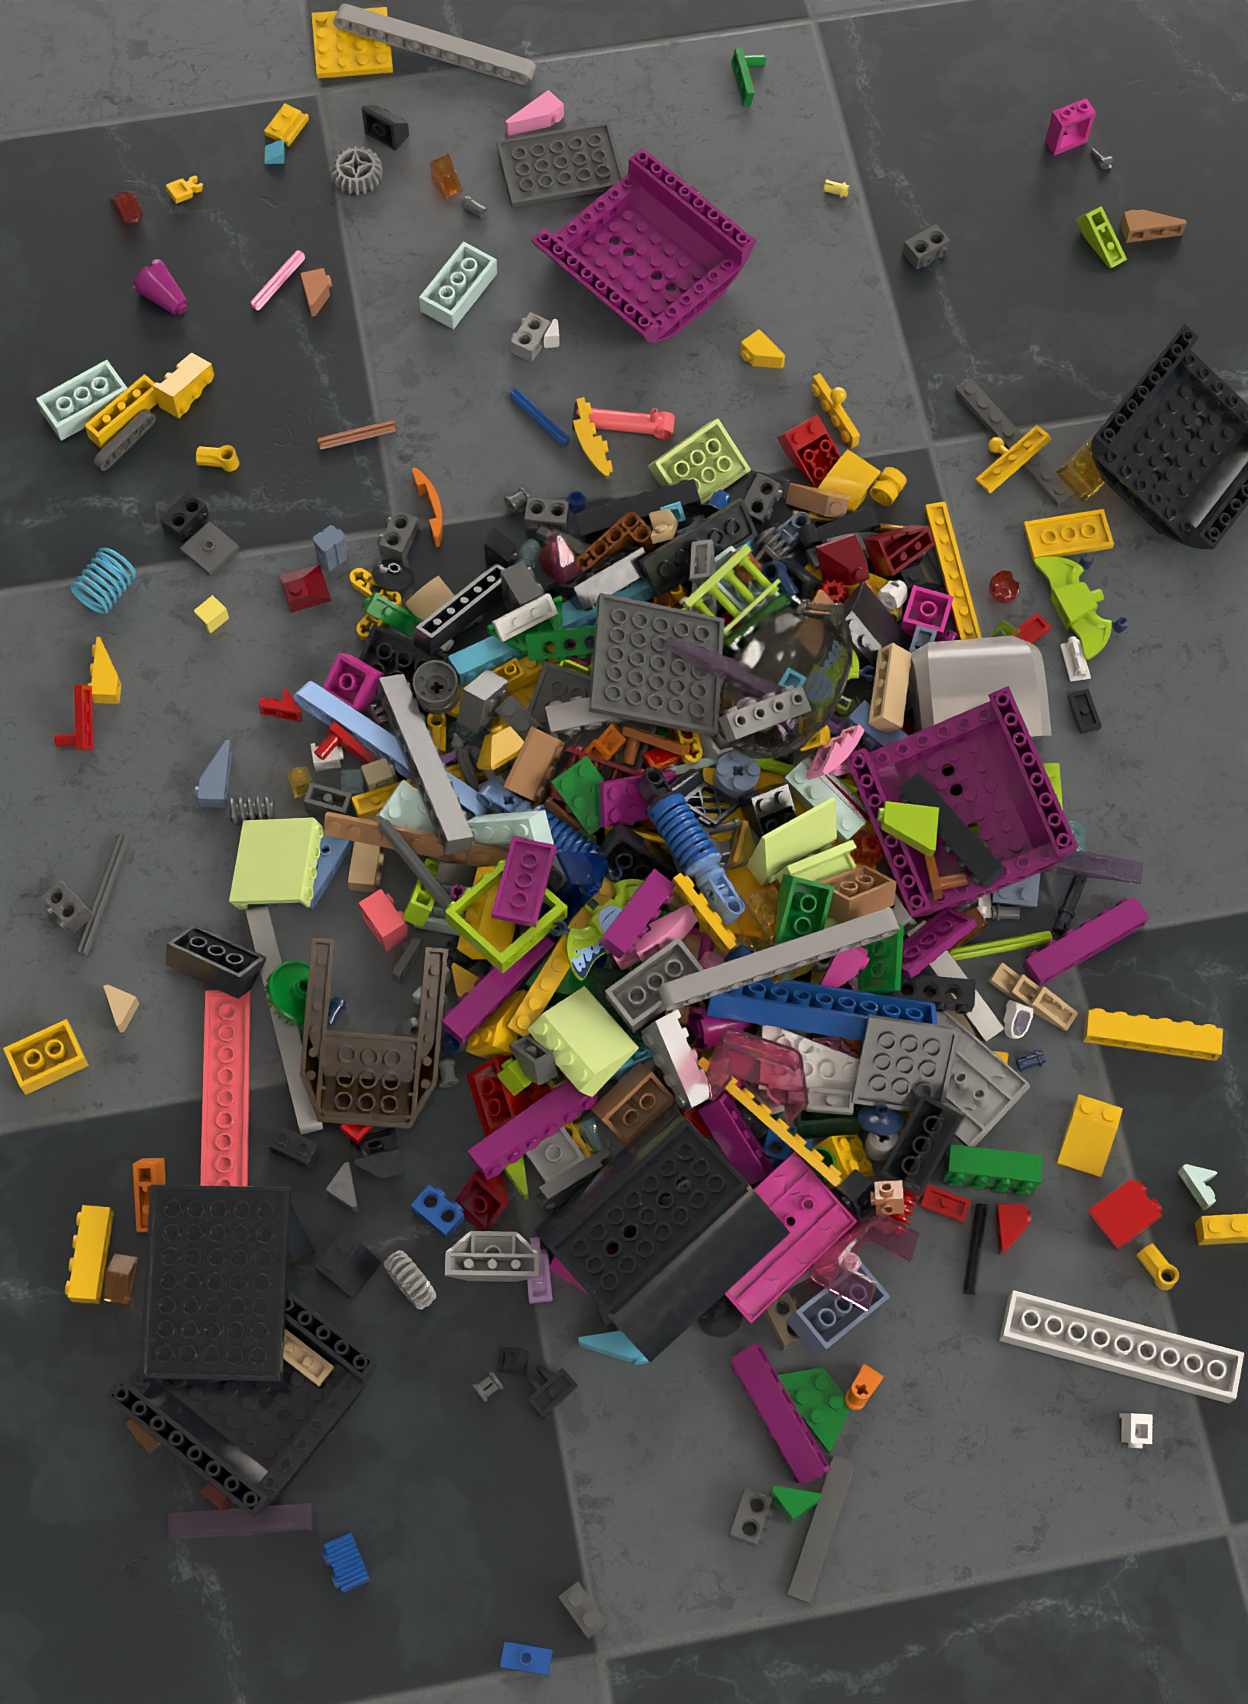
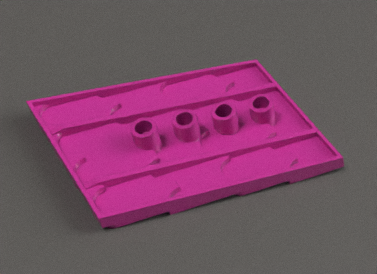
M796 1151L753 1189L785 1225L790 1234L725 1293L750 1323L766 1310L857 1222L854 1216ZM793 1217L795 1221L793 1223L787 1222V1218Z

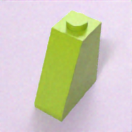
M886 801L884 806L879 808L878 821H881L882 830L926 856L932 857L936 850L939 808Z

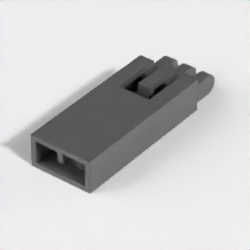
M602 1149L540 1186L533 1197L539 1207L544 1209L585 1184L602 1168L610 1155L609 1150Z

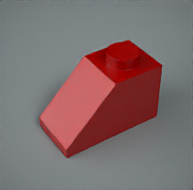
M1026 1203L998 1204L996 1207L995 1218L999 1255H1004L1026 1230L1028 1224H1031V1214L1029 1210H1026Z

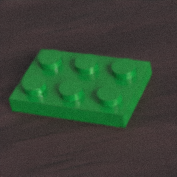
M585 756L550 782L588 836L601 828L598 783L605 780L588 756Z
M898 923L900 927L898 933L861 946L868 950L866 957L869 958V961L864 970L859 969L858 991L873 994L900 991L903 925Z

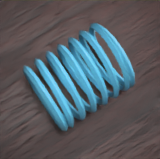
M99 548V552L95 554L96 558H91V564L86 565L87 570H82V576H77V582H72L70 587L76 598L88 608L100 614H108V609L113 607L112 604L117 602V598L122 596V592H125L127 589L126 586H130L131 580H134L137 575L134 567L120 554L109 548ZM103 551L111 553L120 559L129 568L132 575H129L121 564L103 553ZM95 562L100 563L106 570L114 574L120 581L112 578L107 572L98 567L95 564ZM90 567L93 568V569H95V570H96L98 573H100L103 577H105L106 579H108L109 581H111V583H112L115 587L109 585V584H108L106 581H104L101 577H99L98 575H96V574L90 569ZM86 574L92 576L96 581L105 586L110 591V593L103 590L99 585L90 580L86 576ZM81 579L86 581L94 589L99 591L106 599L97 595L93 590L84 585ZM78 588L85 590L91 596L96 598L102 605L94 602L93 600L85 596Z

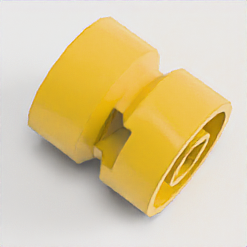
M886 467L879 476L878 481L876 480L870 489V495L879 504L891 506L898 493L901 492L907 483V479L899 470L893 467Z

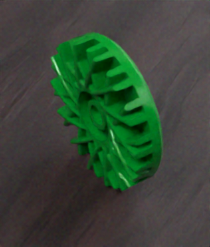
M287 961L280 964L266 979L268 983L264 987L266 989L264 994H269L266 1002L271 1003L268 1007L274 1006L276 1009L274 1015L279 1014L278 1019L285 1017L287 1019L285 1023L290 1022V1026L299 1023V1027L304 1026L309 964L301 961Z

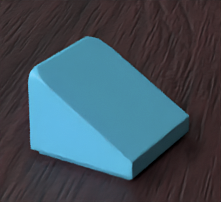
M283 140L265 146V164H284L285 147Z
M680 501L660 508L661 510L669 509L678 522L686 520Z
M788 667L777 685V689L781 690L790 685H793L795 689L803 686L807 678Z

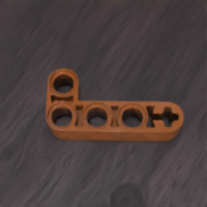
M630 512L624 515L576 559L575 567L579 572H582L621 548L632 546L635 542L640 547H643L645 551L653 550L657 543L653 544L651 539L652 530L636 513Z

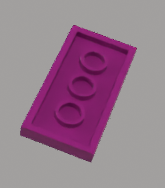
M668 769L662 771L669 785L676 781L675 770ZM643 774L598 783L601 827L614 826L618 821L626 824L650 819L645 814V810L649 805L637 788V782Z
M512 837L491 918L531 927L537 926L557 845Z
M948 907L943 909L903 941L901 974L910 978L918 975L921 970L934 962L946 950L952 948L957 941L968 935L977 926L975 919Z

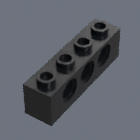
M901 974L900 991L882 993V995L935 1003L936 1012L951 1010L957 1014H967L972 1012L975 1006L976 980L929 975H916L910 978ZM901 989H908L911 995H903ZM930 991L934 997L928 998L923 992ZM946 993H953L956 999L951 1000L947 998Z

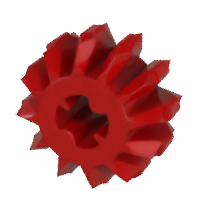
M835 578L832 582L825 580L824 584H819L815 592L816 596L818 590L824 591L839 608L850 597L849 588L844 586L843 581L836 583Z

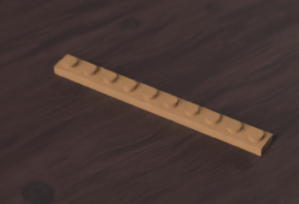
M332 812L325 814L324 835L394 849L378 829L380 822ZM393 825L412 850L419 855L477 867L496 866L499 861L506 860L509 852L508 848L472 841L470 851L445 855L437 834Z

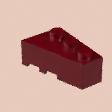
M910 525L863 538L877 575L894 576L936 544L929 526Z

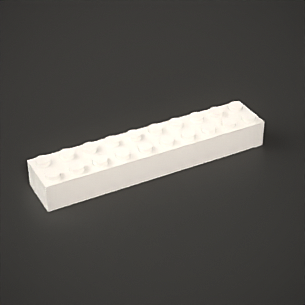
M1014 1290L1008 1297L999 1339L1001 1342L1225 1403H1231L1236 1399L1244 1353Z

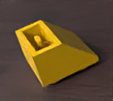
M858 1134L831 1136L814 1146L823 1147L831 1152L835 1158V1168L842 1173L839 1177L843 1181L855 1169L868 1179L875 1176L872 1164L867 1158L863 1142ZM829 1180L826 1181V1185L830 1190L837 1189Z

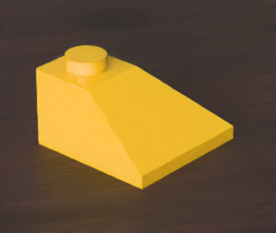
M499 724L490 729L491 733L484 737L476 765L478 769L494 770L518 756L524 741L511 726Z

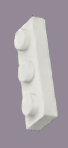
M545 594L492 621L500 641L504 642L558 614V611L550 594Z

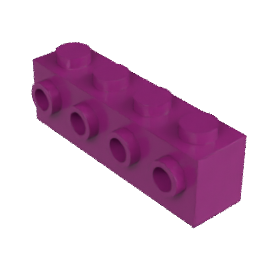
M654 869L639 886L599 939L598 943L618 959L624 954L628 956L636 946L633 943L637 937L641 939L649 929L646 926L650 920L654 922L662 912L659 909L662 903L666 905L674 896L671 891L676 885Z
M725 1091L706 1100L697 1111L701 1120L709 1128L712 1138L722 1149L725 1159L730 1162L732 1167L749 1185L769 1176L774 1166L729 1093Z

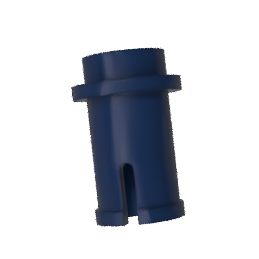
M337 996L330 999L327 1024L330 1023L331 1026L335 1025L342 1009H346V1001Z
M1034 1050V1053L1015 1058L1020 1072L1035 1066L1042 1067V1064L1046 1063L1042 1050Z

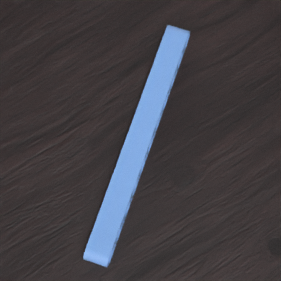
M308 681L294 694V700L301 708L329 727L333 722H336L379 760L386 758L388 765L392 764L396 772L415 783L394 735L312 681ZM446 771L448 778L452 779L454 793L458 794L460 798V807L473 818L478 815H485L490 809L485 808L477 801L476 794L478 792Z

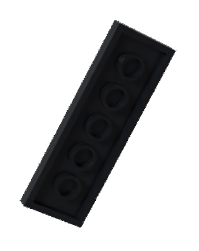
M738 498L646 555L639 562L654 596L659 598L690 578L692 542L712 539L714 557H716L730 546L736 550L758 536L744 500Z

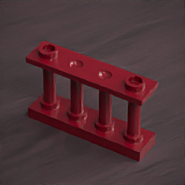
M575 744L564 749V751L571 753L566 770L577 763L579 757L584 758L588 756L597 770L600 764L612 768L608 781L618 779L621 771L633 776L644 774L646 771L636 766L632 770L584 752L585 748ZM551 788L548 797L564 802L556 789ZM635 822L626 823V824H627V825L634 826V823H635Z

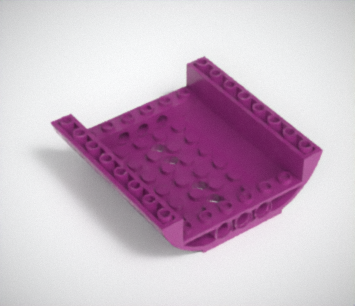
M642 147L629 158L628 174L557 233L553 235L544 228L531 239V242L642 337L651 343H657L668 338L672 339L726 292V289L735 280L747 262L756 240ZM612 240H617L620 243L618 245H612L609 242ZM632 252L633 256H625L624 253ZM654 275L661 276V279L654 280L651 277ZM673 287L676 290L673 292L666 291V288Z
M1009 686L988 694L989 702L870 753L863 748L851 753L846 758L911 917L927 916L939 913L947 907L952 909L963 906L1039 874L1068 857L1079 847ZM947 765L954 767V773L951 776H944L942 774L943 768ZM919 772L967 827L972 824L979 826V832L975 836L988 847V850L1002 864L1006 871L1004 875L987 889L981 884L976 886L969 877L971 875L970 871L967 868L964 871L955 862L957 857L953 852L949 855L941 846L943 841L937 837L934 858L939 877L965 872L968 885L942 890L943 898L934 900L923 853L881 829V821H878L879 808H882L886 801L903 803L899 799L902 795L898 789L916 773ZM954 785H960L963 788L962 793L958 796H953L950 793Z

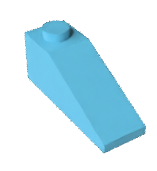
M622 1331L578 1337L579 1347L623 1361L634 1362L635 1365L649 1362Z

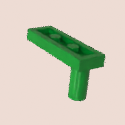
M735 48L731 62L743 106H751L755 92L748 67H765L766 57L765 55H744L743 48Z
M373 592L370 598H365L362 602L363 611L413 640L415 627L424 621L376 592Z

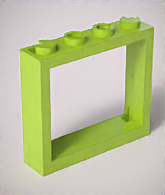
M506 860L499 861L492 872L484 874L473 888H468L458 901L450 903L445 911L446 922L502 974L550 933V930L557 926L553 923L566 919L568 906L546 888L543 901L552 909L537 922L536 927L529 928L502 953L496 950L459 915L501 880Z

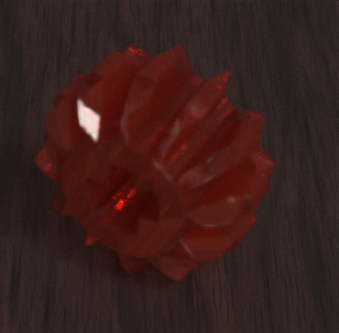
M864 830L858 831L850 838V841L853 840L857 847L850 852L851 857L855 859V864L860 863L870 868L879 863L884 857V850L877 838L878 836L877 834L873 835L871 830L866 832Z

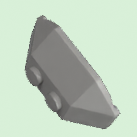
M470 1231L446 1251L445 1276L467 1281L517 1282L539 1277V1252L518 1232Z

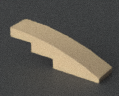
M1003 962L998 964L988 979V982L1018 1003L1033 1008V1013L1064 1031L1069 1029L1078 1015V1012L1046 987L1040 988L1024 974L1019 976Z

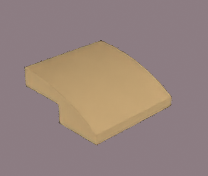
M437 576L419 589L405 603V606L413 615L425 620L455 595L442 579Z

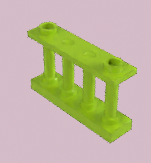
M747 544L682 603L687 611L693 607L694 609L697 608L701 614L716 617L705 606L702 599L707 592L709 595L712 594L735 618L727 627L724 626L723 641L733 633L731 628L766 595L772 597L779 590L777 585L781 582L777 579L771 584L749 560L748 554L752 550ZM737 564L743 565L765 589L757 599L734 575L735 572L732 569ZM722 578L725 581L728 580L750 604L742 613L718 589L719 585L717 583Z

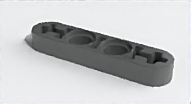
M148 409L142 410L96 455L94 465L102 471L109 469L151 428L156 416Z

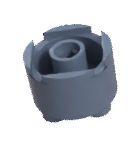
M734 749L724 754L718 760L713 773V786L738 800V797L754 791L760 775V766L751 755L740 749Z

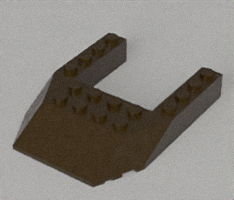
M312 938L300 1076L318 1122L410 1129L437 1085L448 949L424 947L417 1037L327 1030L335 939Z

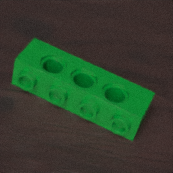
M596 625L525 635L529 661L536 660V664H542L545 661L549 662L550 658H557V661L570 660L569 656L577 655L578 659L591 657L590 653H593L594 647L588 643L589 636L595 637ZM569 638L576 642L575 649L568 647L567 641ZM548 641L554 643V652H550L547 649L546 645Z

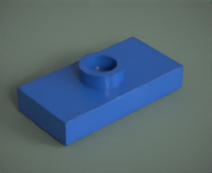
M504 1641L500 1667L549 1676L553 1650Z

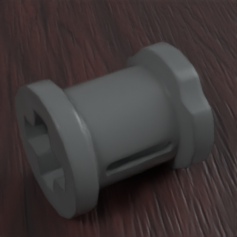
M520 487L513 495L505 496L504 501L509 510L515 513L519 507L527 504L528 497H531L524 487Z
M455 1060L439 1061V1087H452L459 1083L458 1078L455 1076Z
M492 1371L480 1383L472 1385L483 1402L488 1401L487 1398L495 1391L504 1388ZM492 1383L490 1387L484 1390L485 1387Z

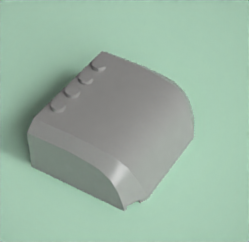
M1015 636L928 642L912 652L909 675L915 733L989 702L988 694L1009 686L1031 739L1042 740L1052 736L1044 663L1039 648L1034 644Z

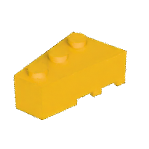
M193 353L176 366L177 370L173 374L168 372L165 375L166 380L161 384L156 382L153 385L159 408L177 418H180L183 413L189 410L191 403L201 395L203 388L211 383L214 377L212 364Z

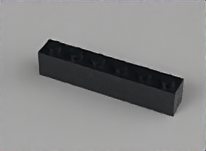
M694 479L682 480L671 486H662L651 492H642L631 498H622L618 502L602 504L600 507L591 510H583L575 514L582 540L589 544L597 541L627 513L634 512L646 525H652L649 513L660 511L661 507L680 501L684 514H688L693 507L701 504Z
M495 563L415 627L413 645L427 655H432L502 598L501 571L504 568Z
M919 772L898 789L902 795L899 799L905 804L939 808L937 837L943 841L941 846L949 855L953 852L957 857L955 862L963 871L966 868L970 871L971 875L969 877L976 886L981 884L987 889L1006 873L1002 864Z

